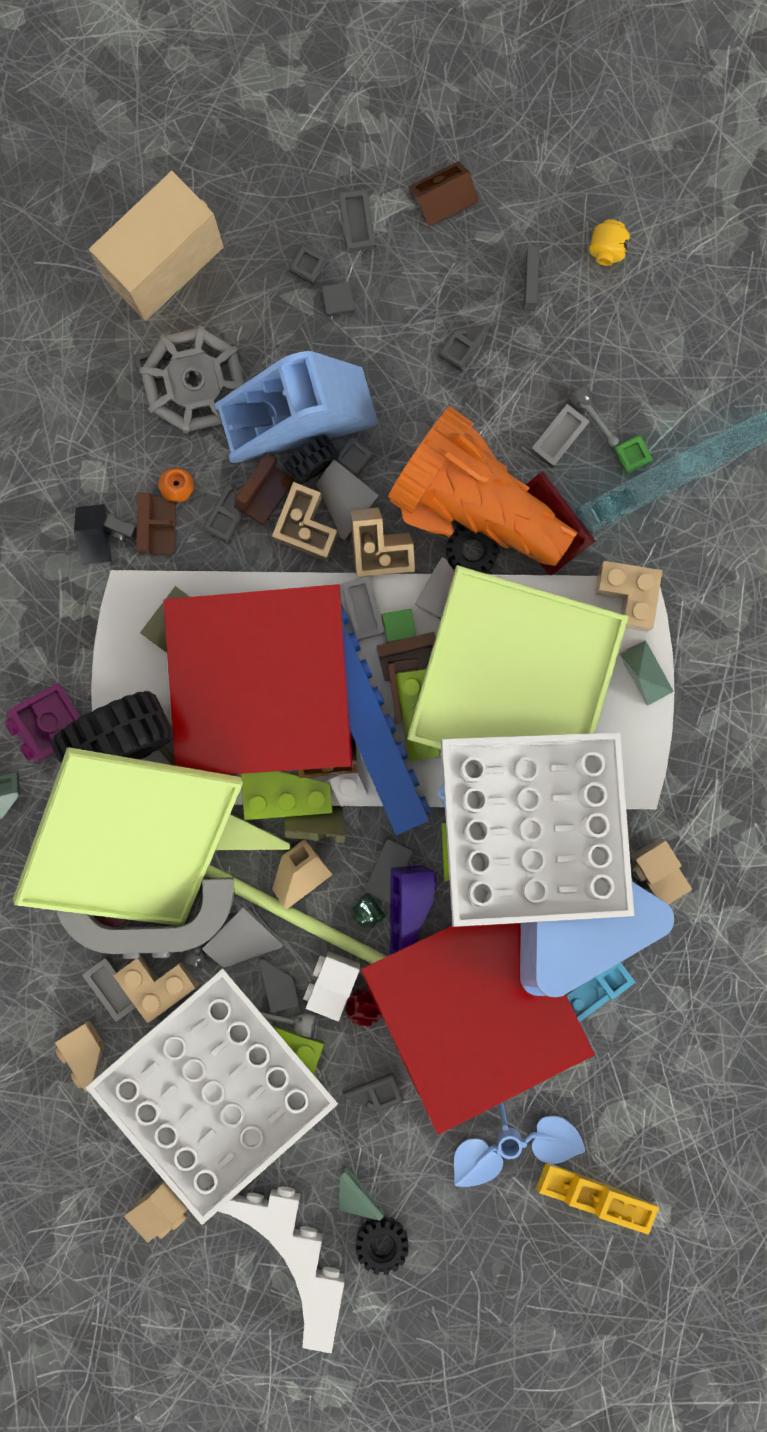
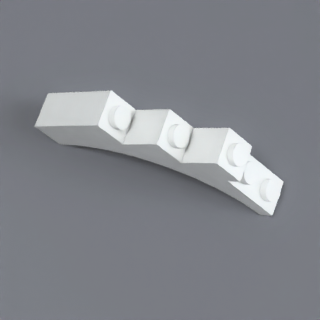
M279 1186L278 1189L271 1190L269 1200L264 1199V1196L258 1193H247L246 1196L235 1195L218 1212L231 1215L250 1225L268 1239L280 1253L295 1278L302 1301L304 1318L302 1348L332 1353L345 1274L340 1273L339 1269L333 1267H323L322 1270L317 1269L323 1234L317 1233V1229L303 1226L300 1227V1230L294 1229L300 1194L295 1193L293 1188Z

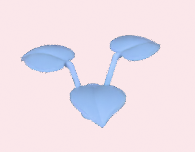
M502 1102L498 1104L503 1129L498 1134V1145L493 1144L489 1147L487 1142L481 1138H469L460 1143L454 1155V1184L458 1187H470L491 1181L502 1170V1157L506 1159L517 1158L522 1152V1147L525 1148L532 1138H534L532 1141L533 1153L544 1163L558 1164L584 1153L585 1147L576 1128L566 1119L555 1115L539 1119L536 1126L537 1132H531L524 1139H521V1135L516 1129L508 1127Z

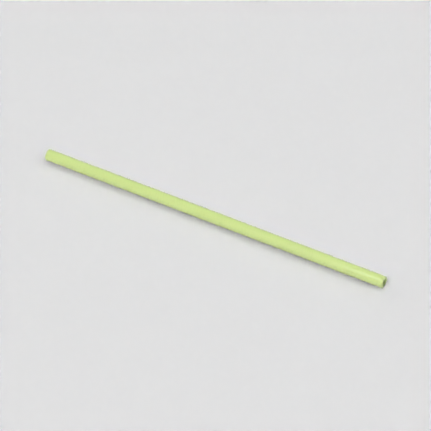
M210 864L204 878L233 877ZM234 877V894L370 964L387 957L383 953L293 907L286 910L278 899Z

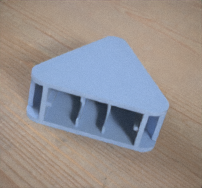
M313 351L299 352L280 359L214 404L215 411L220 413L231 451L228 455L231 463L263 457L267 452L275 454L302 447L319 436L326 435L329 439L364 431L378 424L363 368Z
M632 882L634 916L521 923L520 981L523 988L535 996L561 997L666 936L674 925V914L671 907Z

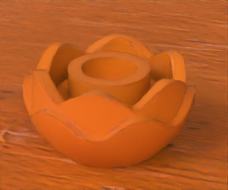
M173 467L161 474L158 488L166 500L183 502L194 491L195 483L188 471L183 468Z

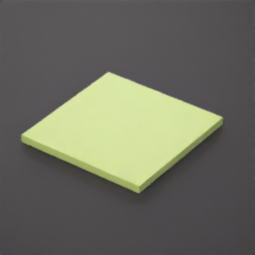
M457 565L406 739L441 749L442 739L594 734L629 616Z
M67 747L13 897L14 905L175 926L184 925L242 787L243 781L241 777Z

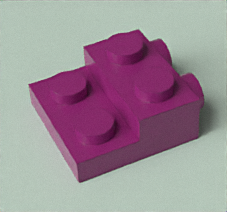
M58 682L9 709L6 713L7 720L4 723L12 736L17 734L23 744L20 745V750L26 760L33 759L35 764H38L55 754L52 748L53 736L71 722L78 720L80 716Z

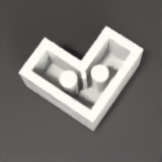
M330 951L327 952L326 957L320 956L313 972V976L318 977L315 985L309 983L303 998L308 1001L306 1009L339 1022L359 973L360 963Z

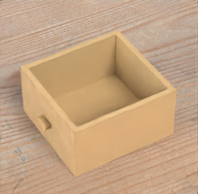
M170 171L89 248V251L106 282L146 322L224 247L214 213L208 208L204 200H200L173 171Z

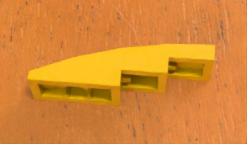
M548 1162L545 1163L535 1188L540 1194L564 1201L571 1207L595 1214L600 1219L648 1235L659 1209L657 1205Z

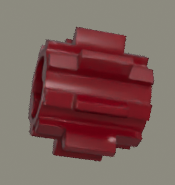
M358 989L357 993H352L347 999L345 1012H347V1018L351 1019L352 1023H356L358 1026L371 1027L372 1023H377L378 1019L382 1018L370 990Z

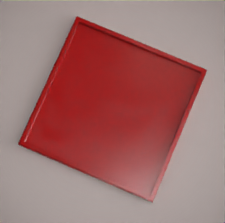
M339 584L163 599L175 766L226 775L353 766L341 590Z
M521 923L457 927L452 925L360 969L437 1135L595 1055L566 994L561 997L535 996L523 988L520 981Z

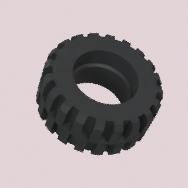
M140 691L114 700L71 722L53 736L52 748L60 764L63 761L67 747L141 760L169 743L173 738V729L156 695L150 691Z

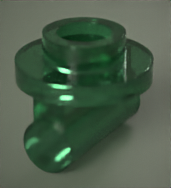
M369 893L364 894L360 901L352 907L355 913L352 917L362 928L366 926L374 928L386 916Z

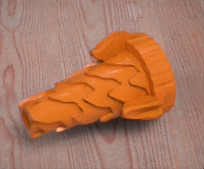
M451 406L447 407L396 480L388 495L390 502L401 509L403 521L410 526L435 534H444L450 538L455 531L452 521L456 520L472 532H481L506 549L512 547L517 552L523 553L539 563L555 566L567 551L578 532L556 518L555 514L546 504L527 492L529 490L528 486L507 472V467L495 458L484 439L472 428L473 421Z

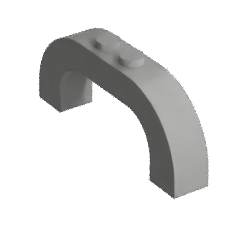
M234 877L204 878L202 880L203 903L199 914L191 922L179 926L110 927L101 923L94 915L57 910L56 912L67 933L88 949L106 954H123V959L140 958V953H152V958L170 957V952H182L204 944L223 926L233 905Z

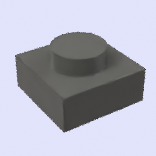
M108 515L104 526L110 530L109 536L123 542L127 538L135 541L137 537V528Z

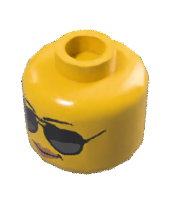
M608 219L594 228L589 252L596 258L597 263L611 266L613 263L624 259L630 240V234L625 225L620 221Z

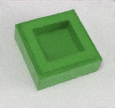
M641 435L613 449L625 474L653 461Z
M412 609L383 613L387 643L416 636Z

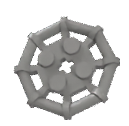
M200 325L198 328L169 335L161 334L158 343L144 366L139 368V374L142 375L149 403V412L151 414L155 413L181 429L184 434L215 425H223L220 413H217L214 408L215 400L223 388L233 392L245 384L237 347H232ZM195 341V348L177 352L174 346ZM203 342L221 354L217 358L209 356L202 350ZM167 351L172 356L169 364L164 370L156 368ZM228 362L232 381H224L220 367L221 364ZM190 372H194L196 376H201L202 381L198 382L197 387H192L191 384H186L185 379L189 378ZM154 378H163L167 394L160 398ZM172 400L178 406L186 409L184 418L165 407V405ZM210 407L213 413L192 419V410Z

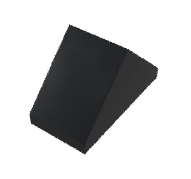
M105 504L76 507L74 534L82 565L112 562L108 529L104 526L107 519Z

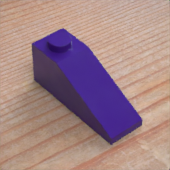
M424 865L391 868V954L415 943L433 904L434 891L437 889V878L434 871Z

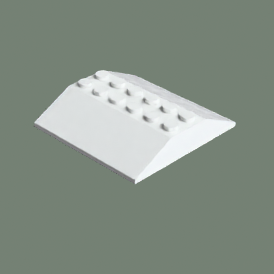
M620 733L441 740L453 927L634 916Z
M224 969L220 970L86 1087L87 1091L201 1225L338 1105L336 1100Z

